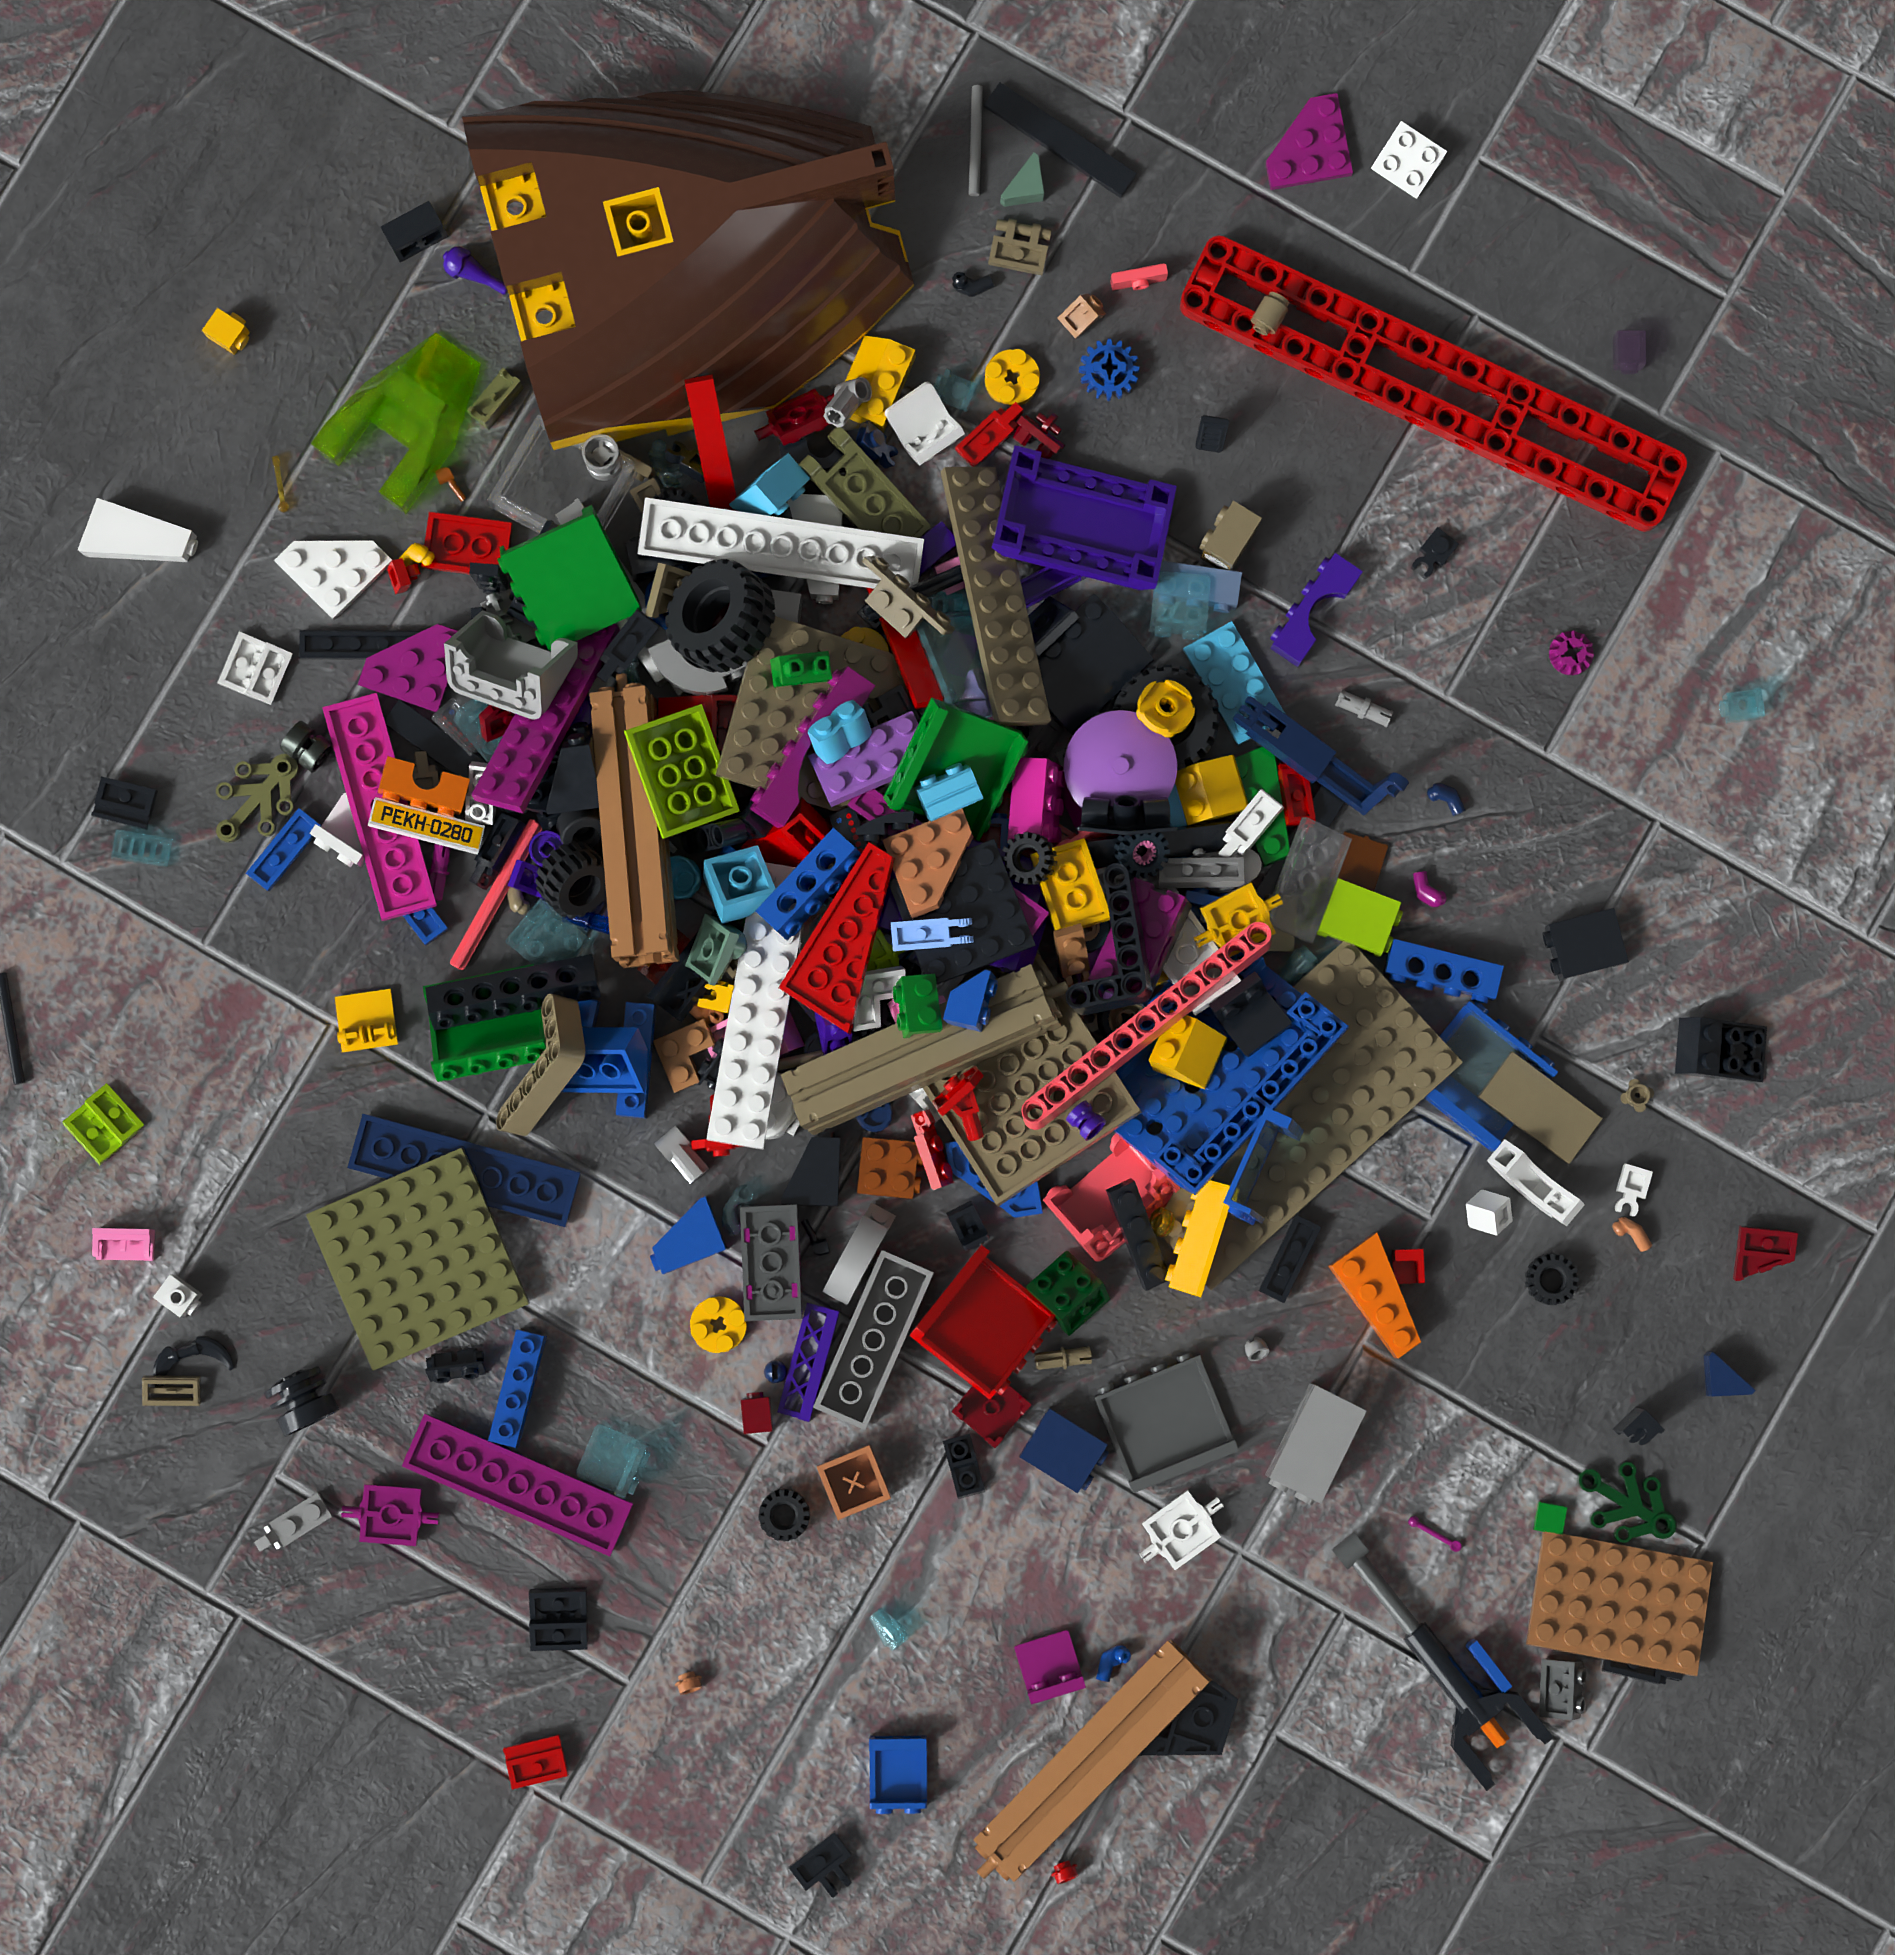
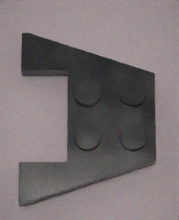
M1212 1680L1174 1718L1168 1738L1158 1735L1138 1756L1222 1755L1238 1698Z

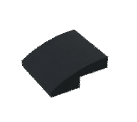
M587 1587L530 1589V1651L587 1650Z

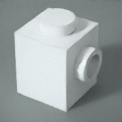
M170 1274L153 1298L182 1318L187 1315L192 1316L201 1305L199 1299L203 1294L176 1274Z

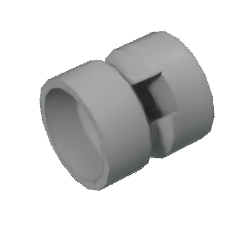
M598 434L586 440L583 445L582 456L591 476L601 481L612 480L618 476L622 470L623 461L619 448L613 438Z

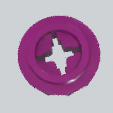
M1575 630L1562 632L1554 638L1549 648V658L1553 667L1565 675H1578L1584 672L1591 665L1594 657L1593 643L1588 640L1585 634L1578 633ZM1568 644L1573 649L1582 648L1576 654V661L1571 656L1561 657L1568 651Z

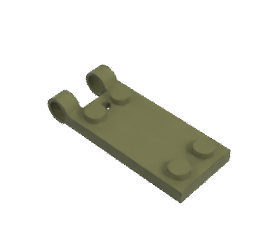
M836 427L828 435V439L844 455L827 472L810 455H807L798 464L810 477V480L820 488L856 529L920 538L931 527L841 427ZM841 468H844L846 470V474L844 476H841L839 474V470Z

